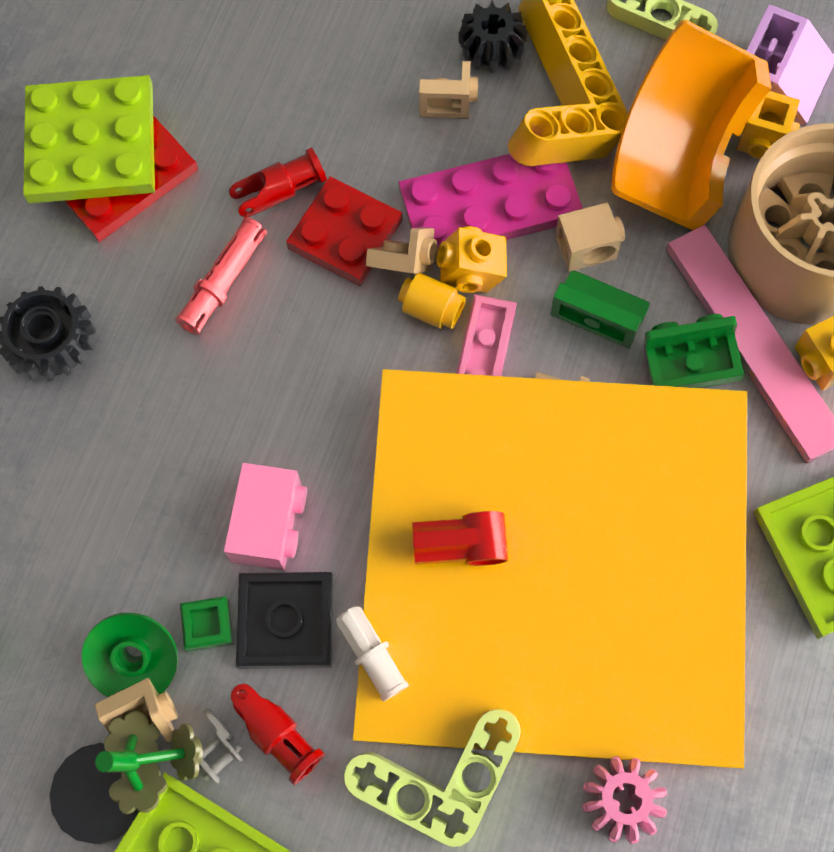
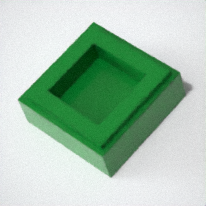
M226 596L180 603L183 642L186 652L234 645L229 599Z

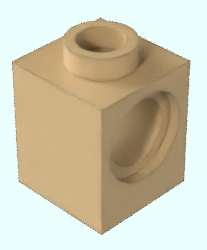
M607 202L558 215L555 237L566 268L570 272L617 259L621 242L625 240V231L620 217H613Z

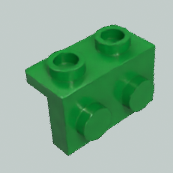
M710 314L700 317L696 320V323L678 326L677 322H664L655 325L652 330L645 332L643 347L651 385L702 388L742 381L744 371L735 336L737 328L736 317L723 318L721 314Z

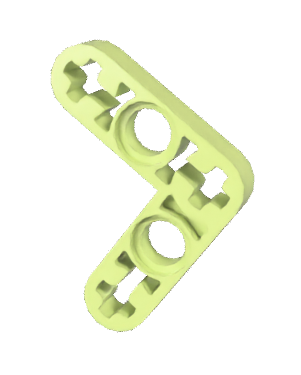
M607 0L606 2L607 11L615 19L664 40L668 39L672 31L682 20H688L715 35L717 32L718 22L712 13L683 0H627L626 3L619 0ZM642 3H646L644 12L639 11L642 8ZM655 9H665L670 12L672 18L667 21H659L653 18L651 12Z
M491 709L484 713L477 722L446 789L373 752L362 753L348 763L344 773L345 785L348 791L356 798L442 844L451 847L462 846L469 842L475 834L517 746L521 734L520 723L514 714L505 709ZM499 718H503L508 722L506 730L512 734V738L510 741L501 739L497 744L493 755L503 757L501 764L498 765L488 755L473 752L472 750L475 743L482 749H485L491 733L485 729L486 723L495 724ZM474 762L484 764L491 774V781L488 787L479 791L470 789L463 781L464 768ZM369 763L376 766L374 775L385 782L390 780L391 772L399 776V780L394 783L389 791L387 801L379 796L386 788L377 783H371L366 788L359 785L361 776L355 772L357 767L364 768ZM409 784L419 787L425 798L423 808L413 813L402 809L397 797L401 787ZM434 796L443 800L437 808L438 810L448 815H452L456 809L464 812L462 821L469 826L467 831L458 829L455 835L446 831L448 822L437 815L433 817L432 825L423 820L433 806Z

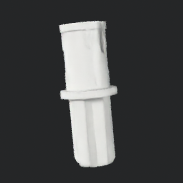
M356 606L343 612L336 619L337 625L358 658L355 664L363 666L379 692L381 700L384 702L409 686L408 682L404 680L386 650L389 644L387 641L381 642L362 609Z

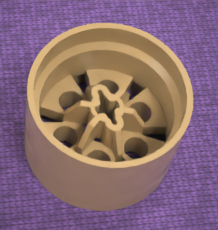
M821 123L799 128L784 135L767 149L756 166L728 236L729 261L759 306L779 318L799 324L816 325L834 316V193L831 198L829 197L831 190L834 191V123ZM780 189L788 204L773 191ZM768 221L775 222L780 228L769 225ZM800 237H803L804 241L810 246L809 249L802 245L799 240ZM817 249H822L824 252H816V251H817Z

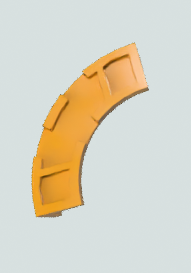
M688 20L680 21L655 57L629 110L615 155L612 173V192L618 197L688 229L695 230L705 225L723 206L724 182L730 158L724 155L732 134L740 137L751 115L771 90L768 62Z

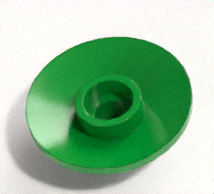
M118 613L104 618L91 629L83 644L82 665L90 683L106 697H110L147 678L150 679L157 692L161 694L168 688L176 674L178 652L170 633L156 620L138 613ZM126 647H135L142 655L132 656L128 653Z

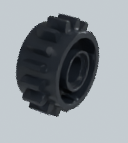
M38 286L37 291L29 293L24 291L21 293V297L13 303L9 302L7 304L8 309L5 315L0 317V325L2 326V331H0V344L2 346L0 354L7 362L10 361L9 365L15 372L19 374L24 371L31 380L35 381L39 375L45 376L48 381H53L56 375L63 373L68 376L71 374V369L77 364L83 365L85 363L83 357L86 351L93 350L94 345L89 336L95 334L96 329L89 320L92 317L85 305L81 306L80 300L74 293L66 297L61 287H56L54 291L45 290L43 286ZM54 328L49 336L38 339L44 330Z

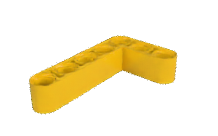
M521 0L518 10L521 12L524 25L562 106L529 110L508 142L509 153L518 163L525 166L607 157L619 142L628 112L575 1Z

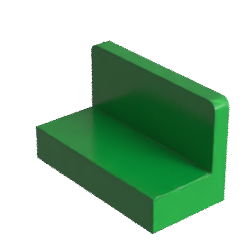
M572 270L565 283L560 282L556 290L550 315L630 349L650 303Z

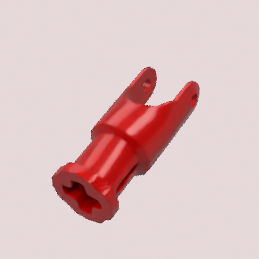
M311 147L305 150V154L285 164L277 162L234 183L229 188V195L234 199H239L253 192L260 191L257 196L243 202L239 206L238 213L246 218L295 197L296 191L317 181L320 183L327 181V177L315 151Z
M238 684L233 688L230 695L233 708L245 721L250 739L265 755L272 754L290 774L288 780L293 785L298 784L317 767L324 758L325 753L321 748L314 749L296 730L297 723L280 706L268 699L262 698L248 684Z

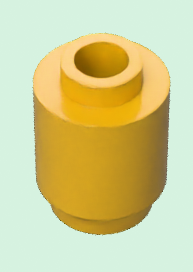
M418 273L414 279L408 277L404 281L399 292L398 301L403 303V313L439 329L443 326L453 329L462 314L466 297L458 294L457 288L425 274Z

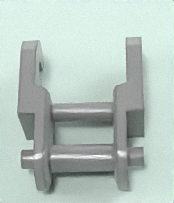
M207 708L203 713L215 726L217 732L215 733L216 738L203 749V759L199 768L203 767L206 771L203 775L206 781L212 778L218 783L220 778L217 774L234 758L240 762L243 760L238 753L242 748L239 744L233 747L229 743L233 736ZM222 743L228 751L210 766L204 758Z

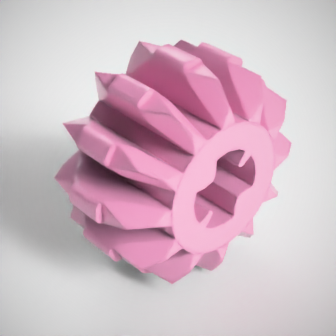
M618 756L610 759L611 774L601 765H597L592 770L602 786L594 782H585L583 784V791L597 796V800L584 803L582 810L587 813L599 810L601 816L592 822L591 828L594 831H598L607 823H610L611 826L608 832V841L615 843L619 840L622 828L624 827L628 842L630 844L638 843L639 832L637 825L644 833L653 835L657 829L648 815L655 818H664L666 816V809L653 804V799H659L667 795L666 788L650 789L648 784L658 775L654 769L647 771L642 777L638 776L641 766L640 759H631L626 772H624L621 759ZM623 787L629 789V798L636 801L635 808L625 809V813L619 811L620 802L612 799L613 792L619 793L624 790Z

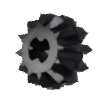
M491 0L488 8H483L476 4L473 14H464L462 26L458 32V43L462 48V55L465 61L474 60L477 70L484 65H489L492 73L495 72L497 65L500 64L510 69L513 59H521L524 53V44L527 42L526 26L523 25L521 12L511 13L509 3L501 8L496 7L493 0Z

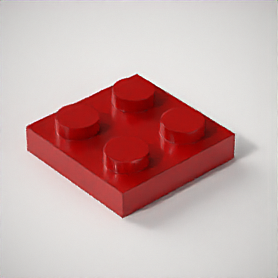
M330 176L286 240L287 248L342 278L361 286L372 267L366 266L367 249L383 247L384 240H390L403 221V215L401 211Z

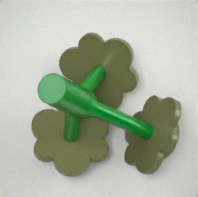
M132 710L126 715L125 719L115 717L111 720L109 724L111 733L106 736L104 741L106 751H102L97 755L95 764L100 772H122V779L115 781L109 789L111 799L119 803V809L122 813L130 814L136 809L139 812L147 813L157 807L159 803L158 794L166 790L167 782L164 777L160 776L161 770L156 762L170 761L173 768L177 769V775L181 781L197 778L199 765L203 759V748L199 738L194 736L193 728L189 723L181 724L179 729L173 730V745L169 750L158 751L159 747L156 740L160 736V731L154 723H149V718L143 711Z

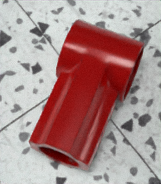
M482 511L463 515L462 519L412 522L415 565L465 562L466 565L487 566L508 562L505 514L503 512Z

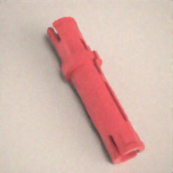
M244 218L237 232L221 252L208 274H206L203 280L198 279L193 287L195 292L191 299L175 318L176 323L181 324L180 327L193 335H199L216 307H222L227 299L226 293L231 284L242 271L256 247L267 235L266 229H263L259 222L252 218Z

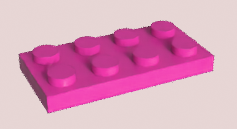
M506 154L398 181L399 192L410 228H434L437 251L440 244L459 227H477L482 232L504 236L508 240L557 227L558 215L583 209L567 162L525 166L518 163L511 154Z

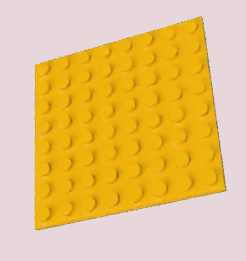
M383 369L363 612L381 642L387 641L389 644L386 650L409 686L383 702L362 665H359L353 741L465 749L477 722L483 714L491 709L501 708L514 714L520 723L521 734L514 752L611 759L618 756L621 760L637 758L644 762L744 769L748 391ZM482 511H499L505 514L508 562L487 566L466 565L465 562L415 565L412 522L462 519L463 515ZM499 718L495 724L487 722L485 729L491 733L485 749H482L477 743H475L473 749L495 751L501 739L510 741L512 734L506 730L508 722L503 718Z

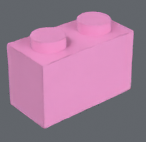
M242 463L224 553L231 563L285 571L287 557H295L298 545V531L293 530L296 513L303 514L307 497V487L301 486L302 483L297 470Z

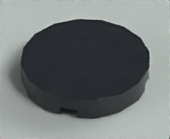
M104 743L81 747L68 756L54 774L49 793L52 815L61 830L76 841L98 845L118 840L124 836L139 813L136 809L130 814H124L119 809V803L111 799L109 789L115 781L122 779V772H100L96 768L95 760L97 755L102 751H106Z

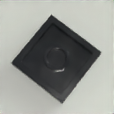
M332 572L239 573L236 667L238 669L332 668Z

